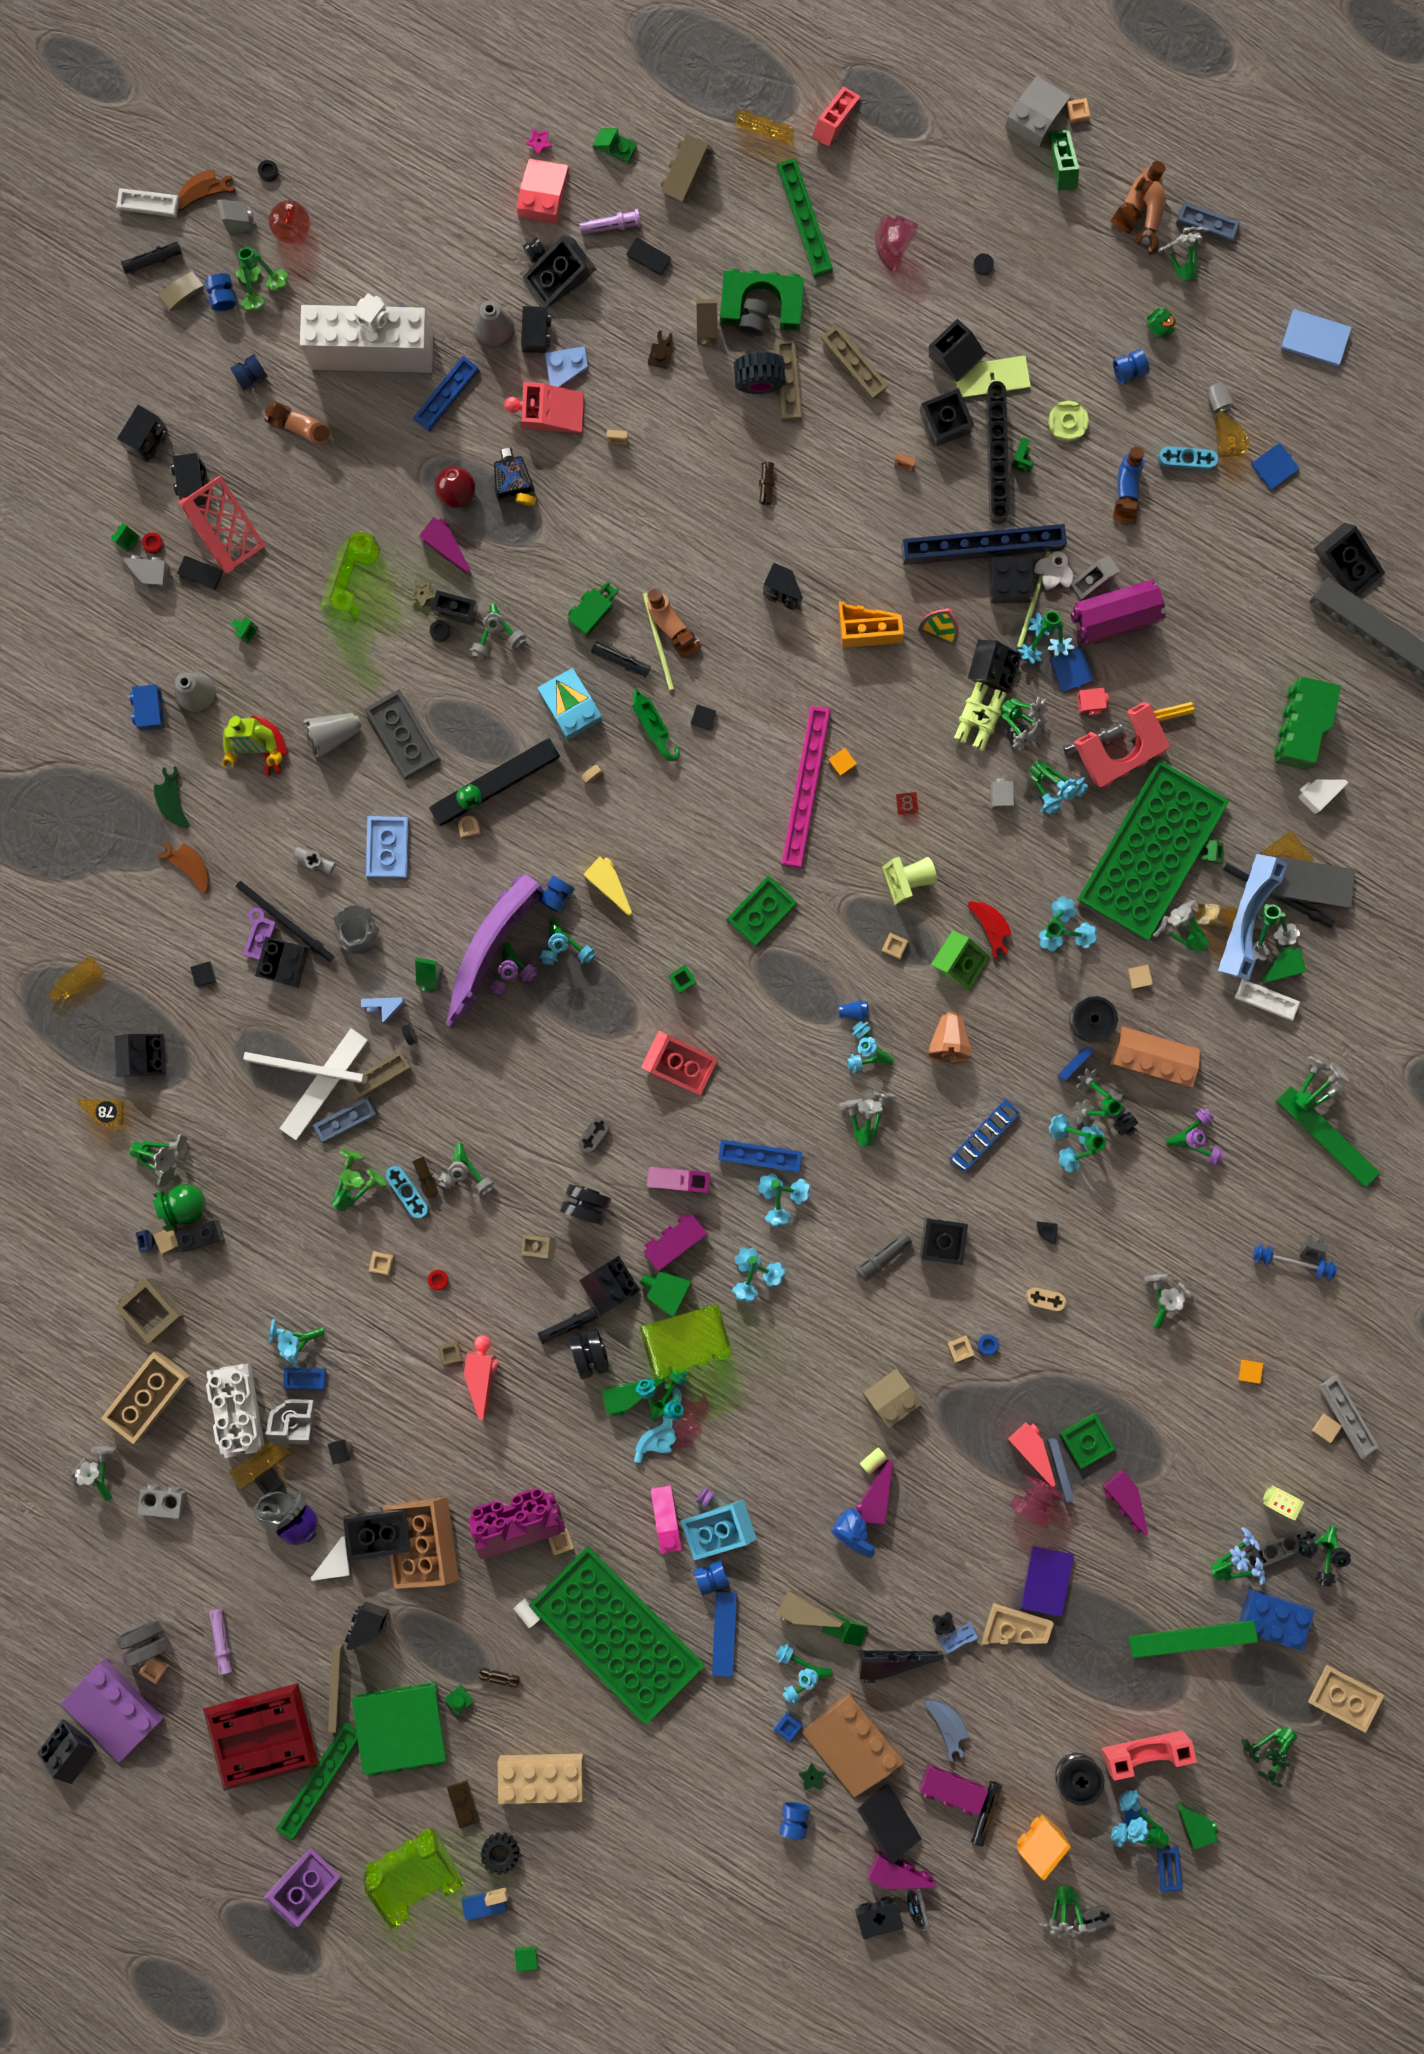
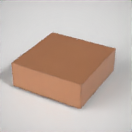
M899 452L894 461L895 466L909 472L913 471L916 459Z

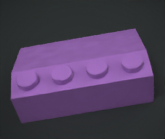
M107 1659L99 1663L61 1703L118 1763L164 1718Z

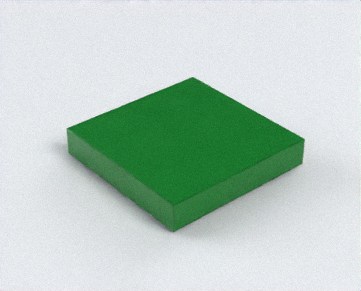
M1096 1413L1059 1433L1080 1470L1117 1450Z

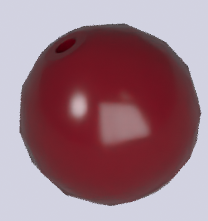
M449 466L443 469L435 479V494L439 501L447 507L454 509L462 508L469 504L475 496L476 482L471 473L465 468Z

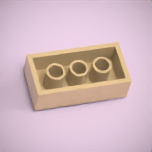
M155 1351L149 1356L101 1419L132 1444H135L150 1429L189 1379L190 1375L160 1351Z
M583 1754L499 1756L498 1804L569 1803L583 1801Z

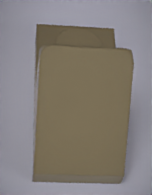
M523 1234L521 1255L554 1259L556 1238Z

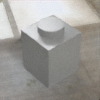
M997 778L991 784V809H1012L1014 806L1013 781H1008V778Z

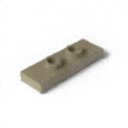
M402 1050L361 1073L368 1076L367 1083L361 1084L348 1081L357 1098L361 1099L412 1069Z

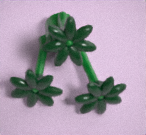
M1284 1726L1281 1730L1276 1728L1272 1734L1257 1744L1253 1743L1250 1745L1248 1739H1242L1241 1742L1244 1745V1750L1249 1752L1251 1759L1259 1763L1258 1759L1260 1757L1256 1752L1271 1739L1277 1738L1275 1741L1281 1749L1274 1748V1751L1266 1749L1268 1755L1265 1758L1272 1761L1274 1766L1272 1771L1269 1770L1266 1775L1259 1770L1258 1775L1266 1781H1270L1271 1784L1282 1787L1283 1785L1275 1780L1276 1772L1279 1767L1285 1770V1766L1291 1765L1285 1759L1287 1758L1288 1750L1297 1739L1296 1733L1289 1727Z

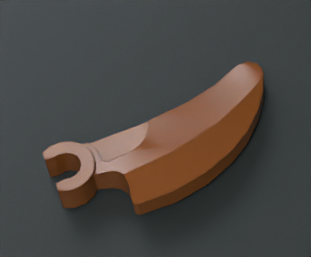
M213 169L193 176L184 184L179 192L178 209L183 210L191 203L213 194L226 191L228 193L235 192L236 188L234 186L227 187V183L233 181L232 176L228 175L223 179H216Z
M163 843L162 845L167 848L166 854L159 851L156 854L160 858H166L185 872L196 884L200 892H207L209 876L201 856L185 843L177 851L173 850L170 844Z

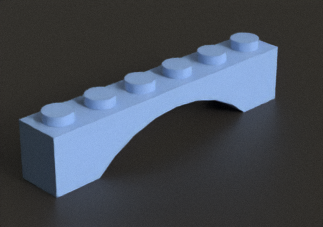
M1256 855L1218 971L1229 976L1250 980L1256 962L1252 945L1255 920L1266 898L1282 883L1288 863L1275 857Z

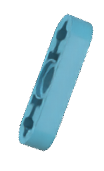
M1165 447L1158 455V462L1161 466L1168 468L1211 470L1217 464L1218 456L1216 452L1208 449ZM1169 453L1170 457H1176L1177 453H1180L1178 462H1176L1177 458H1171L1170 461H1166V458L1163 456ZM1191 454L1193 462L1185 463L1182 458L1183 455ZM1198 455H1200L1199 459H1205L1206 456H1209V459L1213 460L1210 462V464H1207L1206 460H1200L1198 464H1196L1198 460Z
M399 1166L388 1168L386 1179L409 1213L415 1218L426 1216L429 1210L428 1204L405 1171ZM392 1170H394L395 1172L400 1171V1180L403 1181L404 1179H406L407 1181L406 1183L401 1184L398 1187V1189L395 1185L399 1184V1182L396 1179L390 1178L392 1176ZM405 1186H410L413 1190V1194L409 1198L402 1196L401 1191ZM416 1195L419 1198L415 1200L418 1205L424 1206V1208H422V1214H420L419 1212H414L416 1207L413 1203H411L410 1205H408L407 1203L408 1201L413 1200L416 1197Z

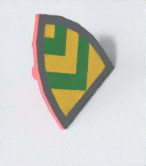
M948 608L928 614L924 617L918 628L919 631L953 646L956 645L959 637V625L952 611Z

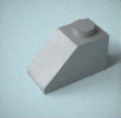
M217 200L221 219L229 235L253 230L251 222H255L252 210H248L245 203Z
M1108 555L1097 560L1073 580L1071 586L1082 600L1109 582L1121 571Z

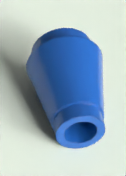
M858 1000L840 1005L839 1017L864 1020V1018L869 1017L868 1001Z

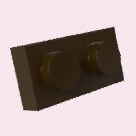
M468 1780L448 1786L447 1790L459 1828L480 1822Z

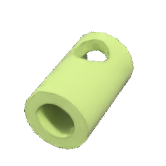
M878 1447L860 1462V1465L871 1475L888 1458Z

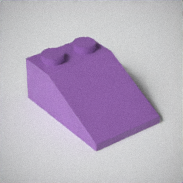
M309 1848L263 1897V1900L292 1928L298 1927L341 1876L312 1848Z

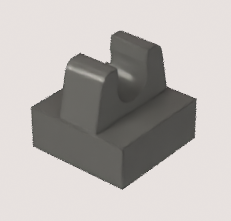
M1309 1235L1300 1249L1299 1256L1319 1262L1326 1254L1327 1245H1324L1322 1238L1318 1242L1312 1241L1313 1236Z

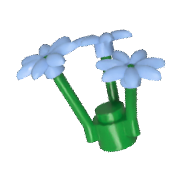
M1242 1527L1241 1529L1245 1533L1246 1538L1243 1539L1241 1544L1235 1546L1234 1549H1230V1552L1225 1556L1217 1559V1563L1211 1565V1572L1218 1581L1223 1578L1227 1582L1235 1578L1253 1576L1259 1577L1260 1584L1263 1585L1266 1583L1264 1577L1265 1572L1262 1570L1263 1564L1260 1559L1256 1558V1568L1248 1571L1247 1565L1250 1564V1561L1244 1558L1246 1552L1240 1551L1246 1545L1249 1546L1251 1544L1259 1551L1260 1545L1255 1540V1537L1251 1536L1250 1531ZM1234 1556V1558H1232L1230 1562L1226 1561L1230 1557ZM1233 1565L1237 1566L1239 1571H1241L1242 1568L1245 1571L1241 1573L1230 1574L1233 1572Z

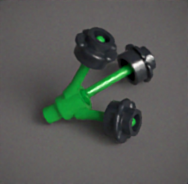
M1329 1526L1328 1531L1316 1541L1310 1538L1301 1539L1298 1546L1300 1554L1309 1559L1318 1552L1317 1545L1322 1544L1327 1549L1324 1572L1318 1571V1576L1315 1579L1319 1581V1585L1329 1587L1332 1586V1583H1336L1334 1580L1335 1574L1329 1573L1330 1561L1337 1568L1345 1567L1351 1562V1554L1346 1549L1339 1548L1337 1544V1528L1334 1526Z

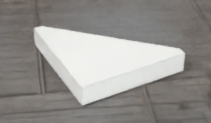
M345 1536L340 1538L313 1574L311 1581L350 1575Z

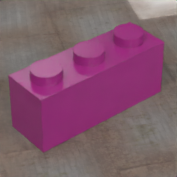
M686 1213L677 1220L679 1224L676 1227L672 1228L669 1226L661 1232L663 1237L657 1241L653 1238L644 1245L646 1250L643 1252L657 1271L661 1270L707 1234L693 1214L689 1216Z
M927 1763L919 1784L920 1792H922L924 1797L934 1800V1797L940 1799L942 1804L951 1808L954 1805L960 1807L961 1811L968 1815H973V1813L980 1814L988 1793L986 1786Z

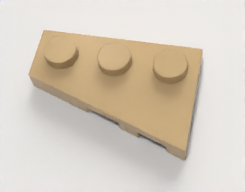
M993 1603L981 1644L1048 1643L1053 1628V1621Z

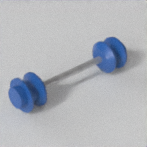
M1262 1243L1258 1247L1255 1246L1253 1251V1258L1257 1264L1262 1260L1264 1265L1267 1266L1272 1259L1316 1269L1318 1279L1326 1276L1327 1281L1334 1278L1337 1272V1266H1334V1261L1326 1264L1325 1259H1321L1317 1265L1288 1259L1273 1255L1272 1246H1268L1265 1249Z

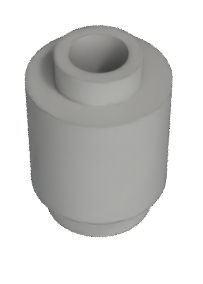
M1223 382L1210 386L1208 388V397L1214 412H1219V414L1229 412L1234 403L1227 386H1224Z

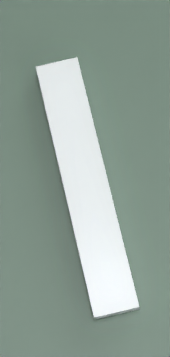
M351 1028L324 1067L347 1071L368 1042V1039ZM317 1075L279 1129L293 1139L298 1140L340 1079Z
M245 1052L243 1057L245 1061L361 1084L367 1083L368 1076L360 1073Z

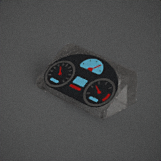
M904 1889L913 1928L929 1931L930 1926L921 1889Z

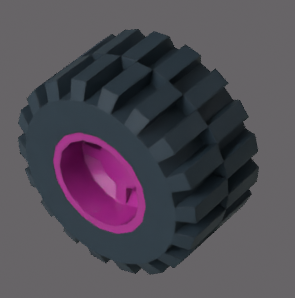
M755 352L739 357L734 362L735 388L738 391L749 394H764L781 389L786 384L783 357L770 352Z

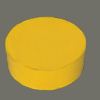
M517 493L515 501L522 505L534 506L536 497Z

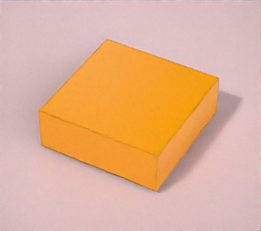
M843 748L828 759L839 776H842L857 765L846 748Z
M1241 1359L1238 1380L1260 1384L1263 1363Z

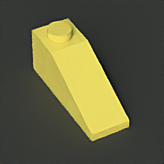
M599 857L583 874L584 877L626 915L631 917L632 911L616 871L613 869L615 865L608 858L603 860Z

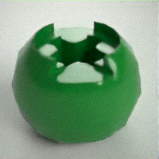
M468 784L469 786L462 789L460 788L456 795L457 803L466 810L479 806L482 801L481 791L472 784Z

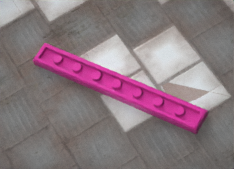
M810 706L781 865L796 868L802 867L831 709Z

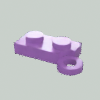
M252 908L248 913V918L253 923L243 955L259 960L265 936L272 938L277 923L265 919V913L262 909ZM255 912L260 913V918L257 920L253 918Z

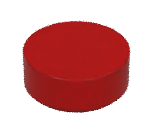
M155 532L147 533L142 539L144 549L151 554L159 553L163 549V539Z
M438 1269L429 1274L428 1285L432 1289L442 1290L448 1285L449 1277L445 1271Z

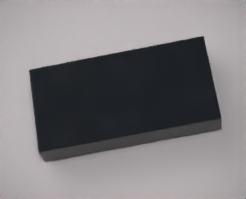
M636 237L627 252V257L662 276L671 261L669 255Z
M185 555L177 574L216 590L223 571Z

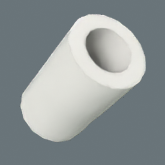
M523 1599L513 1608L528 1628L541 1619L531 1609L526 1599Z

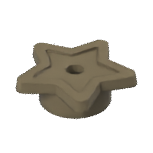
M414 582V592L409 596V599L419 601L420 605L424 607L429 599L435 598V595L430 591L431 583L426 582L420 585Z

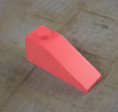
M843 87L818 118L812 137L820 143L830 146L840 133L861 96Z
M1025 1422L1008 1440L1047 1483L1054 1487L1056 1484L1043 1439L1039 1436L1041 1431L1034 1424L1030 1426Z

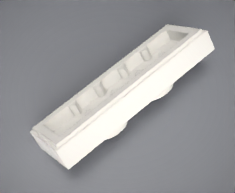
M119 188L116 208L119 211L177 218L180 198L178 195Z
M1244 979L1241 980L1234 998L1290 1021L1294 1020L1300 1001Z

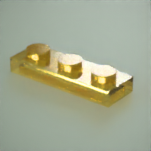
M737 109L736 126L791 145L794 129L788 124H779L773 122L768 117L756 116L749 110L742 111Z
M270 1442L229 1473L239 1489L243 1490L293 1452L290 1448L280 1447Z

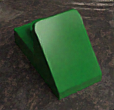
M601 128L592 147L629 164L637 148V143L620 136L618 128Z
M829 1611V1613L846 1623L843 1627L823 1626L822 1633L841 1639L842 1643L861 1646L868 1626Z

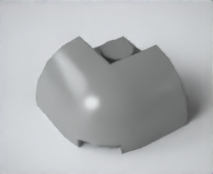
M284 1400L285 1403L271 1410L266 1431V1437L271 1443L285 1448H290V1444H310L311 1431H313L314 1426L313 1400Z

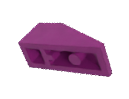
M433 517L419 535L420 540L470 577L472 573L449 529L450 525L441 518L437 520Z
M892 1460L885 1462L862 1496L861 1503H857L856 1510L865 1522L885 1525L893 1467Z

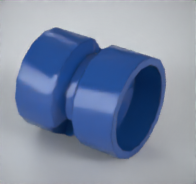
M220 273L205 279L208 294H210L209 301L212 310L226 311L237 305L235 293L232 291L233 285L230 275Z
M1142 349L1130 352L1128 357L1123 355L1113 359V369L1121 384L1132 381L1133 376L1139 378L1150 372L1147 357Z
M552 876L547 884L548 890L542 892L538 901L561 914L566 905L565 899L571 897L575 888L561 879Z
M721 1560L711 1563L709 1568L703 1566L694 1570L702 1596L712 1593L714 1588L720 1590L730 1586Z
M796 1802L783 1803L782 1817L785 1819L781 1821L779 1834L790 1839H805L808 1828L805 1822L809 1820L810 1807Z

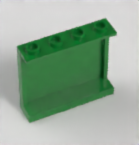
M437 1682L353 1696L352 1704L363 1775L369 1774L370 1777L378 1776L383 1771L397 1773L402 1771V1768L410 1767V1770H416L426 1764H431L432 1767L442 1765L447 1760L448 1753H445L437 1699Z

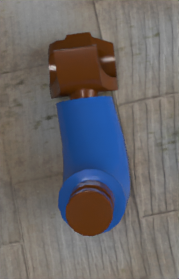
M1140 447L1131 448L1129 454L1124 456L1119 467V500L1115 503L1113 520L1119 521L1124 525L1136 524L1139 481L1145 465L1143 459L1145 453Z

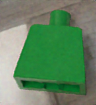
M659 1271L656 1278L644 1273L639 1284L650 1289L647 1295L649 1300L674 1317L691 1280Z

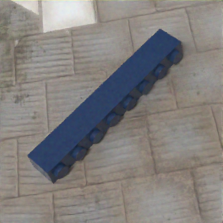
M1065 524L907 538L902 540L901 550L903 565L1059 551L1064 550L1067 545Z

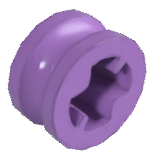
M705 1486L697 1497L696 1502H701L702 1506L705 1507L713 1496L714 1491H709L708 1487Z

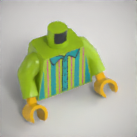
M234 716L229 720L228 727L224 729L223 749L226 752L222 760L224 767H226L228 760L231 762V767L237 761L236 755L232 753L233 751L235 753L270 752L266 760L269 766H272L274 763L278 765L281 762L282 755L275 750L277 746L274 734L270 729L254 718L240 719V717Z

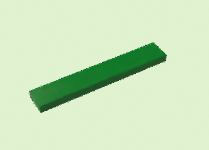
M796 158L777 163V170L814 278L833 272V267Z
M1289 1086L1276 1102L1363 1187H1367L1380 1172L1315 1109L1309 1110L1307 1113L1295 1103L1297 1099L1295 1095L1298 1092Z
M1247 1620L1129 1636L1132 1658L1255 1643L1258 1642L1255 1621Z
M346 1721L344 1722L319 1761V1765L315 1767L277 1826L276 1830L292 1841L358 1741L354 1726Z

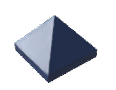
M149 1230L136 1232L139 1252L152 1250L155 1239Z

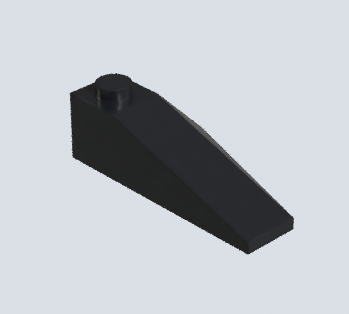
M859 1650V1678L863 1679L865 1683H875L876 1680L942 1660L944 1655L942 1651Z

